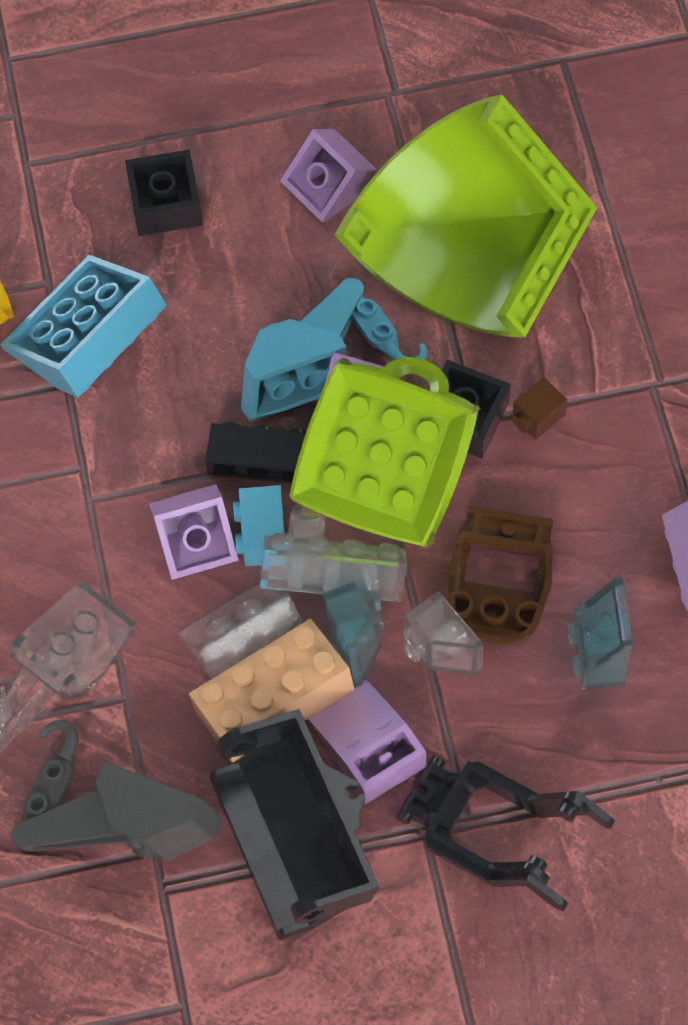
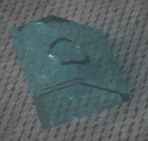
M363 578L322 593L330 634L341 658L350 669L355 688L363 684L382 647L380 631L385 629L379 612L382 609L379 597L375 589L368 590Z

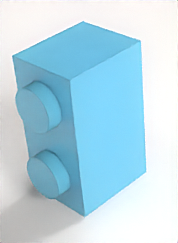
M281 485L239 488L240 501L233 502L235 523L241 522L242 533H235L237 554L244 555L245 566L287 563Z

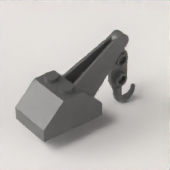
M66 720L52 721L41 731L40 737L44 739L50 732L61 730L65 733V741L62 748L51 759L47 760L40 770L24 805L27 819L18 823L12 830V842L23 851L31 852L45 849L122 843L132 848L133 853L144 859L153 861L154 857L157 856L168 861L215 840L224 819L201 798L106 761L96 779L98 790L60 806L74 776V757L79 743L78 731L73 724Z

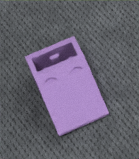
M368 680L354 687V691L307 719L346 776L358 781L359 785L355 791L358 795L364 794L363 803L365 805L426 767L425 749L407 723Z

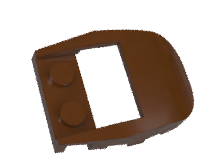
M469 506L467 511L468 522L465 530L460 531L456 542V549L452 561L449 563L447 573L449 578L447 611L450 622L460 635L476 642L502 646L520 644L528 640L535 633L551 590L553 578L551 577L553 559L551 530L553 519ZM471 545L540 555L534 592L465 582Z

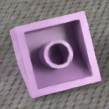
M312 129L280 182L321 222H326L356 200L368 182L373 178L377 169L335 129Z
M216 484L149 503L171 580L239 561L223 499Z

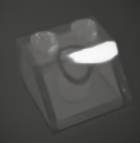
M439 591L404 615L403 634L405 636V644L403 647L414 662L419 660L428 670L476 676L482 672L484 644Z

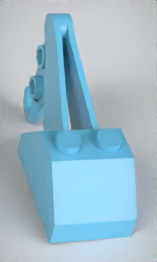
M355 278L343 280L330 295L301 321L289 319L280 323L270 324L259 330L244 367L241 410L250 423L319 399L325 385L333 353L346 354L347 346L343 341L352 321L356 324L367 342L375 349L386 354L391 361L407 357L400 351L397 331L380 306L373 300L363 297L364 285L360 280ZM421 343L419 345L420 354L414 358L426 360L428 350L425 344Z

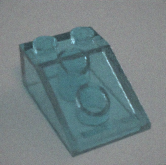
M623 577L614 578L575 609L573 623H568L570 645L576 644L577 656L572 657L573 673L575 678L581 677L582 690L625 686L633 649V639Z

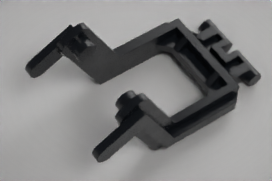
M432 756L417 781L418 786L427 791L424 795L417 790H412L396 818L407 825L413 819L428 827L424 833V843L428 851L493 887L526 886L552 907L564 911L568 902L546 886L550 877L544 872L548 864L543 859L531 855L528 861L491 863L453 842L450 835L451 829L474 791L482 788L496 793L539 818L562 817L572 822L576 816L588 815L598 824L608 829L612 828L615 820L579 791L538 794L479 761H468L461 773H453L442 769L445 765L442 759Z

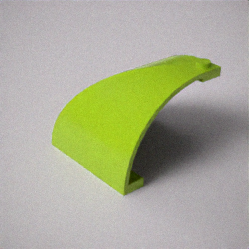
M497 95L476 101L450 113L403 146L384 164L358 195L334 236L375 277L419 307L450 322L480 332L508 337H526L598 207L503 95Z

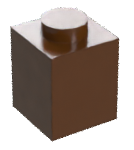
M542 377L513 402V422L523 433L528 432L535 439H538L566 415L567 398Z

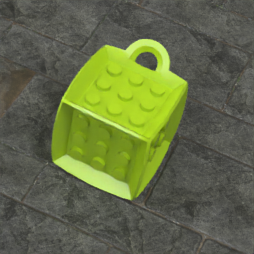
M414 357L398 358L388 363L382 369L366 364L352 363L346 358H341L335 362L310 420L297 461L289 496L291 500L311 510L355 528L423 547L431 546L434 544L435 533L443 519L459 480L480 407L449 392V383L445 374L429 361ZM407 374L419 375L429 383L430 391L399 379Z

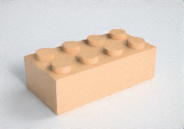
M310 618L189 693L197 717L218 744L220 737L233 729L300 709L304 721L354 691L355 688L348 665ZM249 753L228 758L231 764L240 762Z

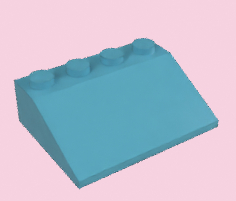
M88 255L0 346L54 387L78 398L135 341L136 337L157 318L158 314L167 304L150 277Z

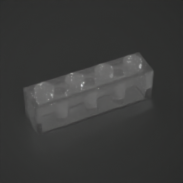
M275 533L273 536L264 535L259 572L260 588L402 602L407 558L405 549L389 543L372 546L365 545L357 540H346L344 543L332 542L319 536L302 539L294 538L287 533Z

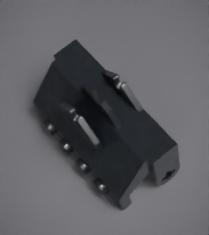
M300 709L238 727L220 737L218 744L224 757L232 758L249 753L238 763L213 770L210 773L209 779L279 941L312 930L344 910L370 902L379 889V884L355 833L360 826L359 813L365 796L360 794L356 799L349 798L350 794L346 789H357L358 781L323 763Z

